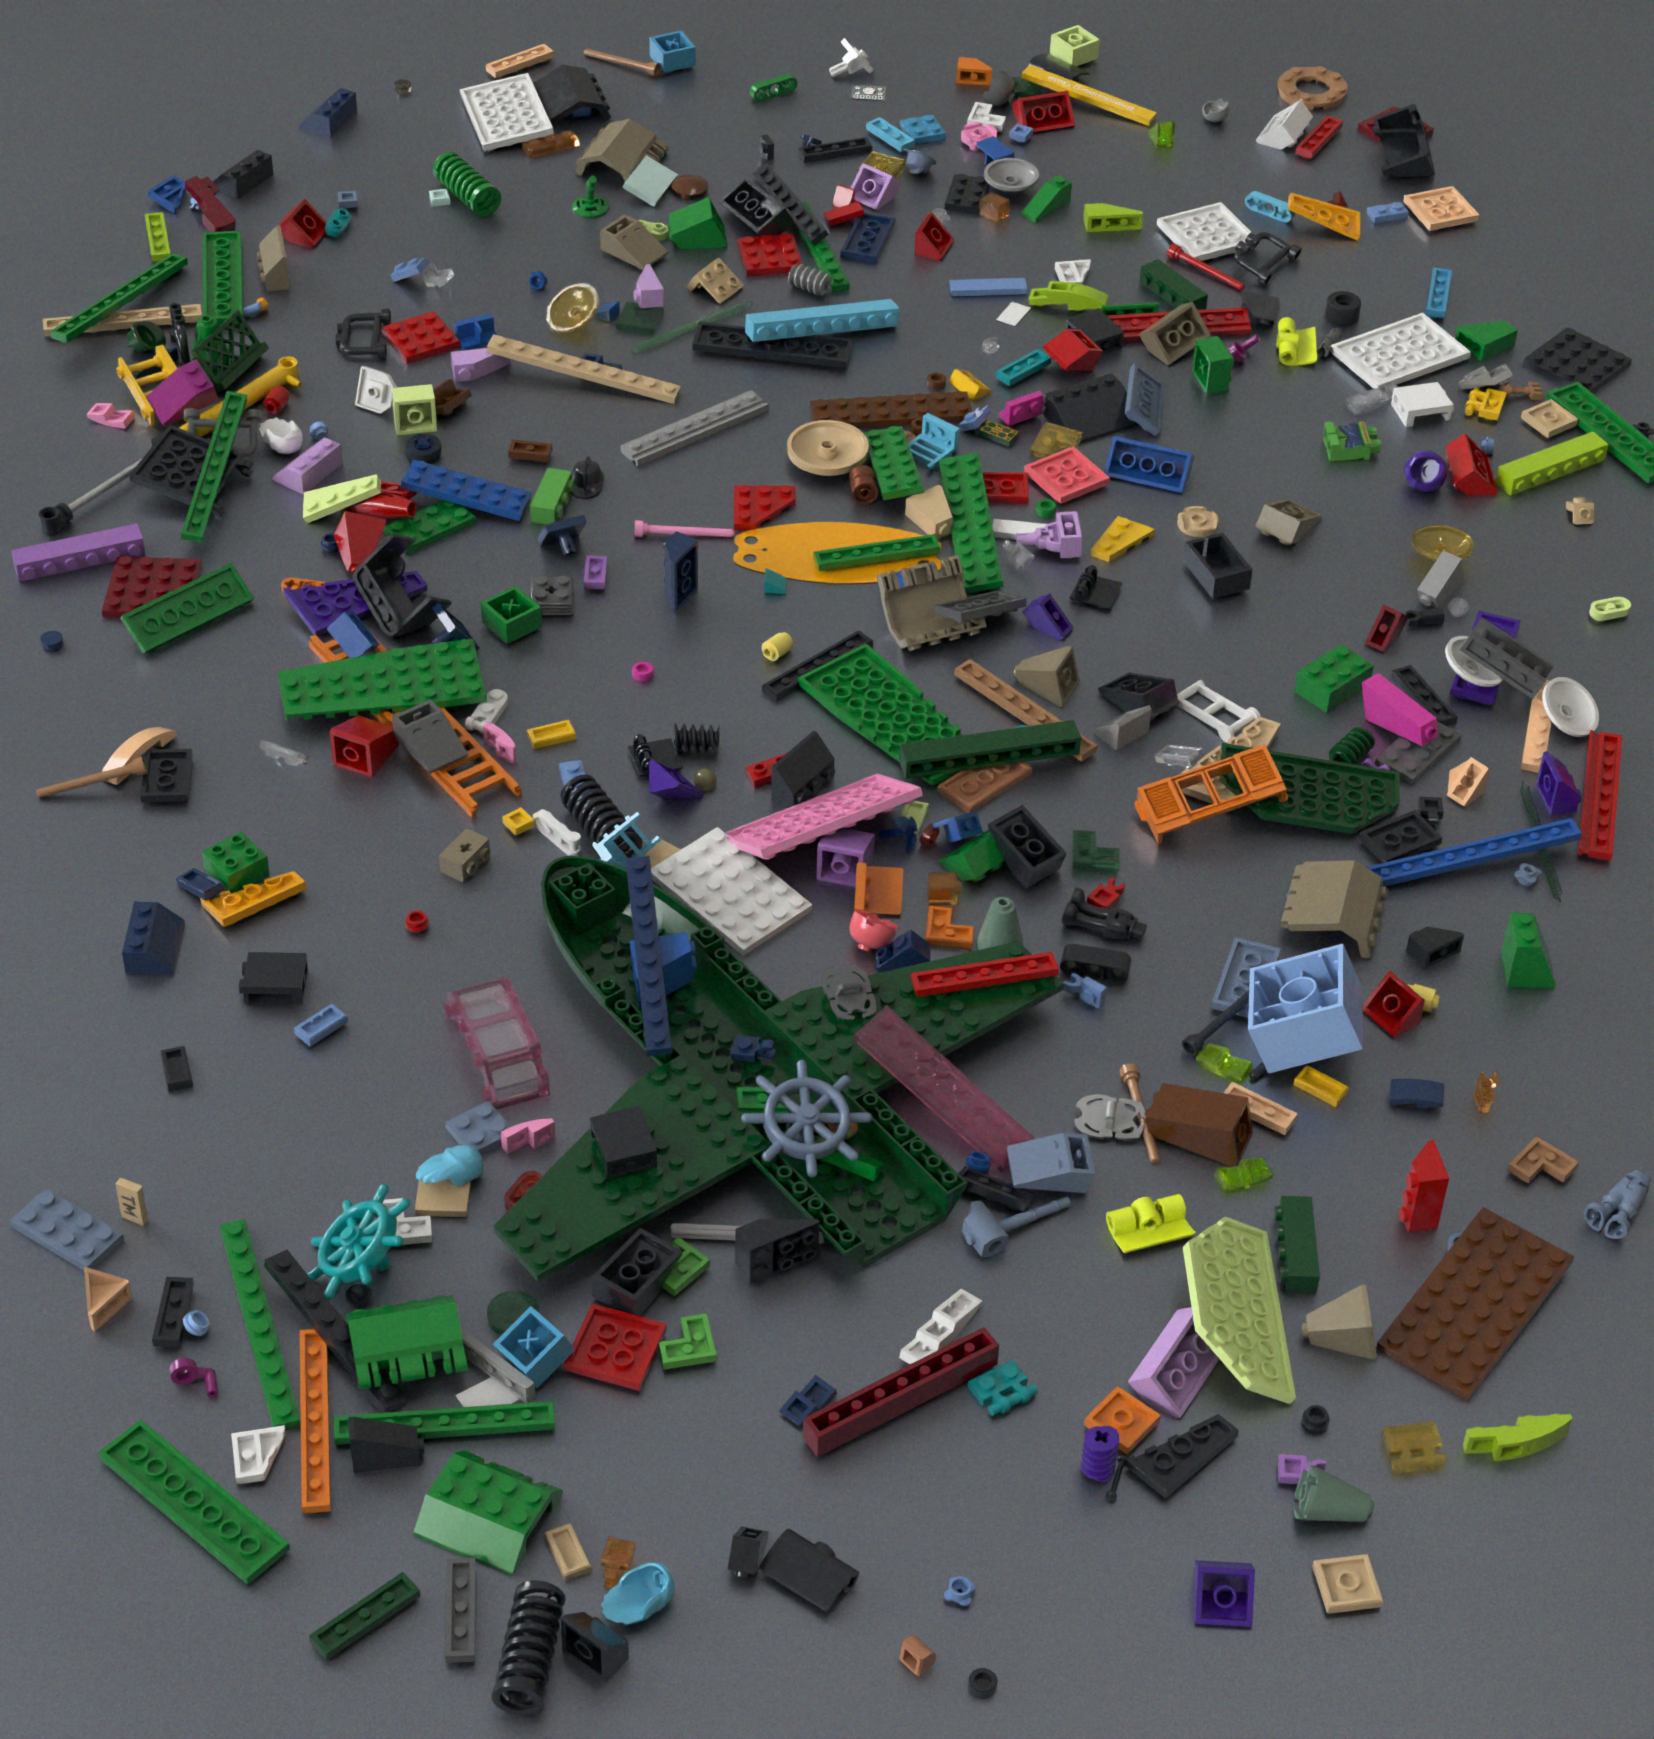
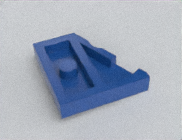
M173 175L150 189L148 197L175 214L187 191L185 189V182Z

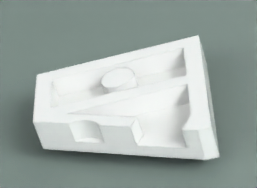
M1091 260L1055 262L1054 269L1059 281L1083 285L1091 266Z
M284 1425L231 1433L237 1485L264 1481L286 1436Z

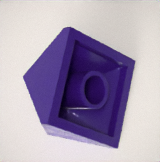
M651 759L649 762V787L651 794L662 799L703 798L704 794L677 770L654 759Z

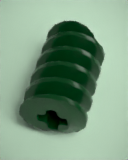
M1353 728L1330 749L1329 760L1356 764L1374 747L1375 739L1373 735L1365 728Z

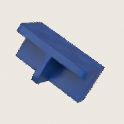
M994 136L976 142V146L985 152L986 165L998 159L1014 158L1015 153Z
M491 313L454 322L455 336L459 339L463 350L488 345L493 334L497 335L494 330V317Z
M353 611L344 612L327 628L350 658L362 656L365 652L375 650L380 645Z
M977 811L932 824L933 828L944 826L949 842L983 833Z

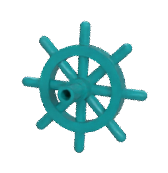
M387 1184L379 1186L373 1200L363 1201L355 1205L350 1200H344L342 1203L344 1212L335 1219L324 1236L311 1239L312 1246L319 1247L317 1254L318 1265L307 1274L313 1282L323 1274L331 1279L324 1292L328 1300L334 1298L340 1284L350 1283L361 1278L363 1284H370L372 1281L370 1271L374 1267L378 1272L384 1271L390 1264V1258L385 1256L389 1248L403 1244V1238L395 1236L397 1229L396 1217L408 1209L411 1202L409 1199L404 1198L388 1209L382 1204L389 1192Z

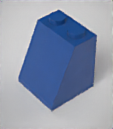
M687 932L659 936L665 996L692 982L693 971L697 970L694 956L696 955L694 941H689ZM632 940L630 941L632 972L639 1008H642L635 942Z

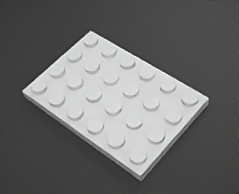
M528 73L459 89L461 98L484 151H492L499 147L512 146L516 143L528 142L540 137L545 138L548 135L554 134L553 127Z
M1424 313L1332 344L1330 350L1333 355L1377 392L1469 359L1471 351Z
M717 827L651 868L652 880L703 918L724 937V941L744 956L810 913L813 905L753 855L738 849L734 843L729 841L728 835Z

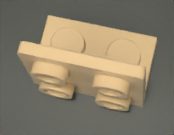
M718 257L695 274L686 287L691 292L696 288L700 290L704 287L721 304L744 285Z

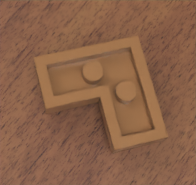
M1536 1136L1509 1163L1507 1171L1529 1183L1541 1170H1544L1564 1183L1578 1168L1579 1162Z

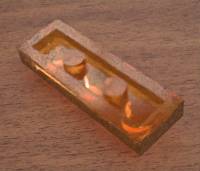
M572 130L563 131L559 134L548 135L544 138L532 139L522 143V150L529 158L579 146V138Z

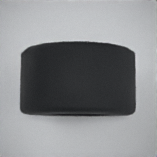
M1334 292L1327 298L1325 315L1328 320L1335 324H1353L1359 319L1361 300L1356 294L1351 292Z

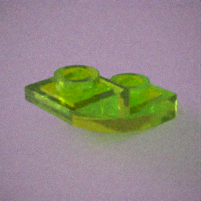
M1263 1157L1241 1159L1239 1166L1217 1168L1214 1173V1177L1224 1193L1237 1192L1257 1186L1272 1179L1274 1176Z

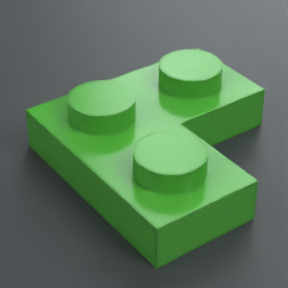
M707 1313L680 1317L684 1338L659 1342V1351L664 1370L717 1361Z

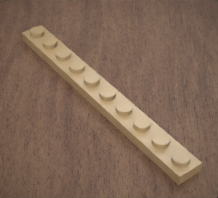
M494 334L487 345V353L675 404L681 386Z

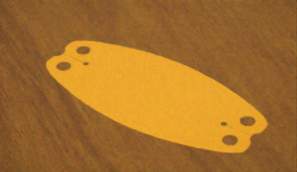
M848 522L794 523L749 530L736 535L734 539L735 545L738 546V552L734 553L733 561L736 564L765 573V569H770L786 578L825 583L878 582V574L902 571L903 568L918 565V562L922 560L934 561L937 569H941V560L937 558V554L818 571L813 559V552L924 536L877 525ZM753 536L758 541L755 544H747L745 538ZM752 554L757 559L754 562H746L743 558L745 555Z

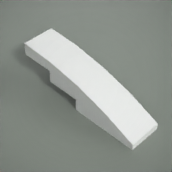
M963 1289L957 1291L933 1311L932 1319L917 1330L916 1338L901 1349L899 1358L912 1364L949 1345L981 1307L983 1301Z

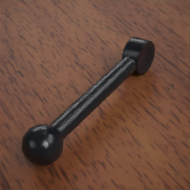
M1120 1454L1117 1457L1118 1467L1112 1487L1106 1493V1501L1109 1503H1114L1117 1500L1116 1489L1125 1460L1127 1459V1456L1124 1454Z

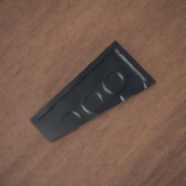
M1217 1414L1190 1427L1188 1432L1180 1436L1176 1434L1168 1438V1442L1158 1447L1153 1445L1145 1449V1453L1137 1457L1133 1455L1127 1458L1125 1466L1164 1498H1167L1237 1438L1239 1430Z

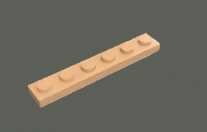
M1546 680L1531 701L1521 770L1539 773L1543 752L1547 751L1551 720L1545 712L1542 695L1544 687L1550 682L1549 680Z

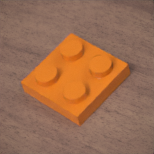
M1117 1386L1085 1418L1084 1425L1089 1429L1096 1426H1111L1115 1428L1119 1433L1118 1449L1128 1454L1160 1422L1161 1415Z

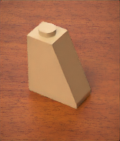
M941 485L927 489L924 493L906 498L905 515L928 535L935 534L937 539L951 534L952 514Z

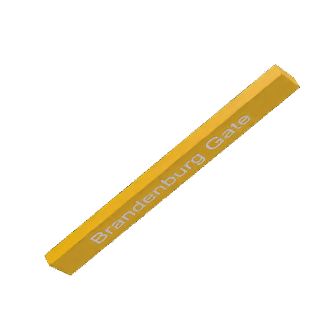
M1029 65L1022 72V79L1057 92L1069 91L1070 97L1149 126L1156 118L1157 112L1035 66Z

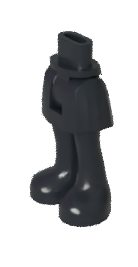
M1075 887L1062 917V924L1095 928L1103 931V937L1131 939L1135 937L1142 939L1147 928V924L1138 922V918L1126 910L1116 906L1109 909L1087 903L1084 891Z

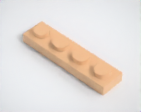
M542 44L486 64V71L493 77L500 78L503 75L545 62L554 57V51L547 45Z

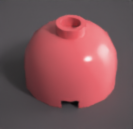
M856 909L852 915L849 928L852 938L859 943L858 948L871 952L872 948L880 949L892 942L898 929L895 923L888 919L882 920L876 914Z

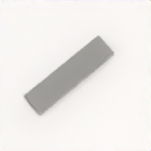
M461 1328L466 1358L523 1402H533L535 1400L534 1382Z

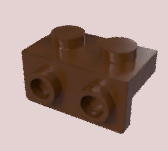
M452 379L446 380L433 389L436 415L447 416L453 412L454 408L464 405L466 400L472 396L470 389H456Z

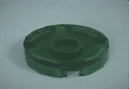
M522 1291L500 1293L487 1306L488 1324L496 1334L502 1335L530 1306L539 1313V1305L535 1298Z

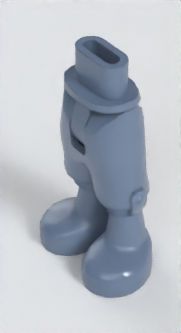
M1638 1170L1628 1173L1608 1194L1603 1196L1602 1204L1593 1202L1584 1209V1218L1588 1225L1598 1232L1603 1228L1608 1217L1617 1211V1214L1613 1215L1607 1222L1604 1233L1610 1239L1623 1238L1630 1230L1628 1220H1631L1638 1214V1208L1649 1191L1651 1178Z

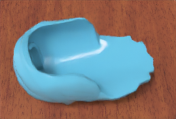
M469 1145L446 1148L444 1153L430 1157L418 1167L416 1179L423 1181L425 1184L451 1179L454 1185L460 1187L473 1179L479 1178L483 1174V1158L477 1149Z
M652 1562L642 1564L626 1572L620 1579L619 1584L604 1595V1602L601 1603V1607L603 1608L602 1615L605 1616L606 1620L622 1623L626 1626L644 1621L653 1613L661 1611L675 1593V1582L667 1567L662 1563Z

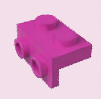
M1037 391L1006 402L1005 410L999 412V417L1010 426L1042 415L1044 395Z

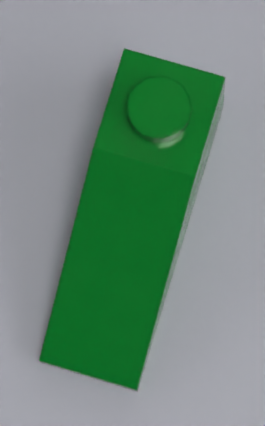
M1059 175L1047 181L1021 212V216L1036 223L1071 201L1072 182Z

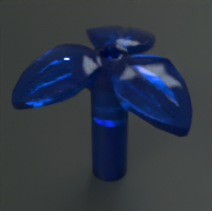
M903 816L894 819L893 823L897 828L880 830V839L906 836V853H910L917 841L914 831L918 832L913 816L909 817L910 820Z

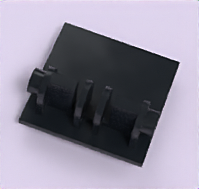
M1090 565L1086 567L1085 573L1081 574L1069 599L1110 609L1122 586V582L1098 577L1096 566Z
M637 734L633 739V745L628 746L639 777L649 775V762L651 759L675 770L683 769L671 738L647 742L645 736Z

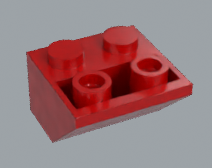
M1065 329L1043 347L1049 353V356L1056 360L1060 367L1066 371H1093L1103 352L1080 329Z

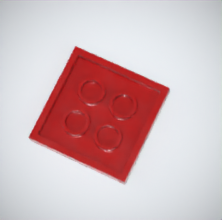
M783 233L781 235L737 238V245L746 276L789 273L794 264L798 266L802 264L793 234Z
M435 311L381 327L383 336L406 363L460 347L459 339Z
M592 1303L572 1344L575 1351L563 1363L564 1370L640 1391L659 1349V1342H662L667 1331V1323Z

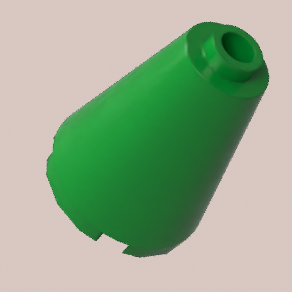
M204 315L197 320L193 349L219 326L216 318ZM212 339L213 349H217V340ZM223 343V351L229 353L227 344ZM200 350V355L206 360V351ZM212 353V362L217 363V354ZM223 356V365L227 366L229 357ZM212 366V372H217V367Z

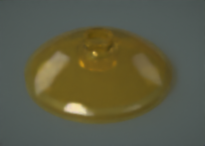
M585 283L573 284L564 288L551 300L547 308V323L558 333H571L582 329L595 316L599 307V295L592 286Z
M1423 526L1414 531L1411 537L1413 549L1423 558L1436 562L1442 551L1455 555L1462 560L1468 558L1474 551L1472 537L1463 530L1452 526Z

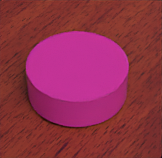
M638 662L632 667V676L640 682L649 681L654 677V667L648 662Z

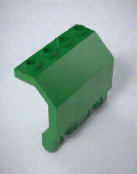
M438 1295L425 1300H410L402 1304H386L379 1308L357 1309L346 1313L359 1390L371 1388L368 1367H371L375 1387L381 1386L380 1369L389 1368L392 1384L398 1383L396 1362L399 1365L402 1382L426 1378L423 1364L424 1357L429 1377H434L436 1372L433 1360L442 1358L444 1361V1371H446V1374L452 1373L449 1353H452L456 1373L468 1371L456 1303L452 1295Z

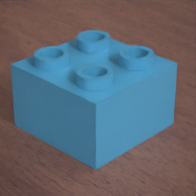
M682 30L650 37V57L654 62L660 63L663 73L696 66V47Z
M532 1306L493 1343V1346L510 1365L532 1380L536 1388L575 1351L565 1335Z

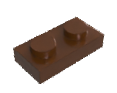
M512 439L508 450V458L549 462L553 450L552 443Z

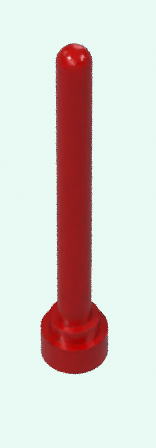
M1173 243L1168 248L1167 257L1173 260L1181 259L1238 290L1245 288V285L1240 281L1184 253L1181 246Z

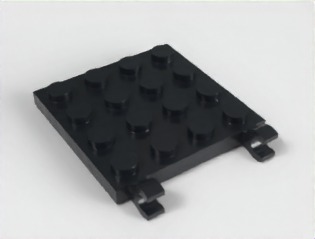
M169 425L131 472L130 481L190 505L211 441ZM231 450L219 491L236 469L243 476L249 478L253 473V470L250 469L254 463L244 460V454ZM216 498L212 513L221 516L224 512V509L221 507L225 501Z

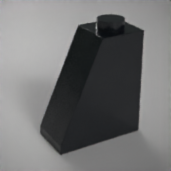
M348 1417L354 1473L420 1465L419 1454H425L423 1437H418L417 1426Z

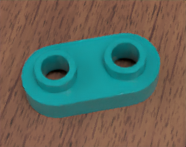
M345 209L334 210L326 222L325 232L332 237H341L350 224L351 214Z

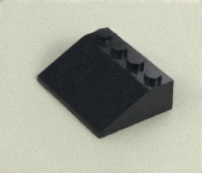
M1112 373L1044 394L1043 415L1073 446L1139 425L1125 415L1127 392L1123 384Z

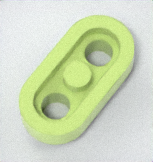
M638 220L658 241L668 238L669 228L663 223Z
M1624 597L1594 601L1591 604L1589 614L1597 621L1624 617L1629 614L1631 603Z

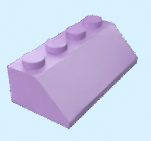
M1192 1307L1175 1312L1128 1381L1143 1402L1175 1418H1181L1219 1361L1218 1356L1195 1331Z

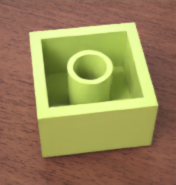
M1076 25L1051 35L1050 54L1077 67L1099 58L1100 39L1081 26Z
M432 384L392 388L394 423L397 435L437 431L435 397Z

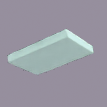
M646 155L622 188L648 204L655 206L678 174Z

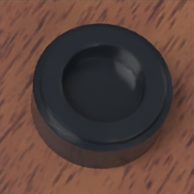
M976 1669L969 1676L968 1689L977 1698H990L997 1690V1677L989 1669Z

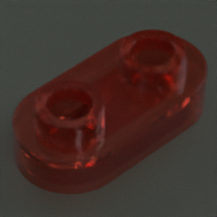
M527 1171L520 1175L504 1195V1205L507 1211L530 1189L529 1187H532L542 1177V1174L537 1171Z

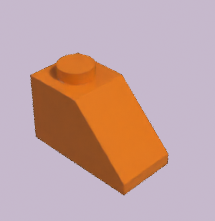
M958 58L956 83L990 86L989 84L992 81L991 67L976 58Z

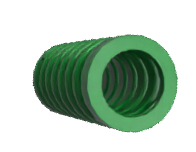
M445 152L437 158L433 166V175L453 195L479 217H488L497 211L501 203V193L484 176L480 175L478 171L456 152Z

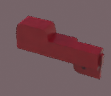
M195 176L186 180L185 189L198 202L199 208L203 211L202 223L210 232L235 231L236 219L216 198L215 195L218 193V187L208 176L203 179Z

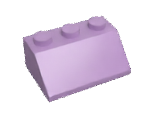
M328 438L321 439L273 475L271 480L304 495V492L312 489L343 464L341 444Z

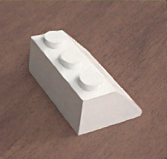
M1299 100L1274 115L1258 136L1256 142L1277 149H1283L1287 146L1290 148L1297 143L1296 139L1302 136L1303 130L1310 125L1309 122L1313 115L1302 100Z

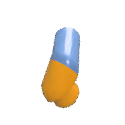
M259 298L255 304L242 308L244 317L266 311L269 303L265 298Z

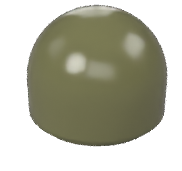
M704 768L696 772L694 786L698 790L707 792L716 787L717 779L712 770Z

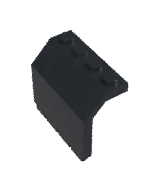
M561 65L533 83L551 125L582 106L597 108L605 121L611 118L609 113L611 108L602 93V89L597 83L598 81L594 74H589L586 68Z

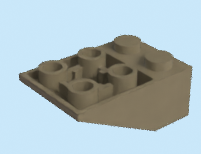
M625 214L600 230L601 250L642 270L646 264L652 265L668 254V251L640 221Z

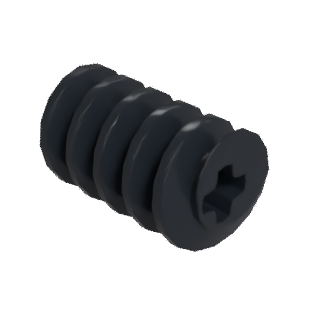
M676 723L674 724V745L677 752L681 751L682 746H684L686 752L690 751L691 746H693L694 751L697 753L701 746L704 753H707L709 747H711L713 753L717 752L720 739V725L716 731H714L712 725H709L708 730L705 731L704 725L701 724L699 730L696 731L694 724L691 725L690 730H687L686 724L682 725L681 730H678Z

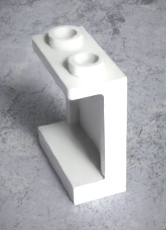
M1438 382L1398 387L1393 390L1391 405L1405 427L1413 426L1415 416L1441 413L1447 421L1450 420L1451 413L1454 411L1453 402L1450 401L1445 390L1442 389Z

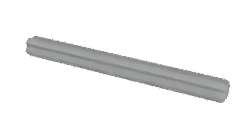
M672 1223L671 1237L735 1241V1229L743 1225ZM819 1231V1244H823L825 1236Z

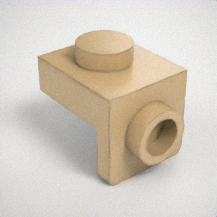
M1574 497L1573 501H1566V510L1573 512V524L1594 523L1593 502L1587 501L1585 497Z

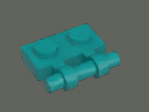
M1013 1359L968 1381V1389L982 1406L993 1403L988 1406V1411L992 1416L998 1413L1004 1414L1010 1411L1012 1406L1018 1403L1024 1404L1030 1401L1032 1396L1038 1394V1388L1035 1384L1025 1387L1028 1377Z

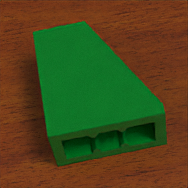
M1506 321L1460 325L1457 327L1455 339L1471 351L1473 356L1483 361L1515 346L1518 330Z

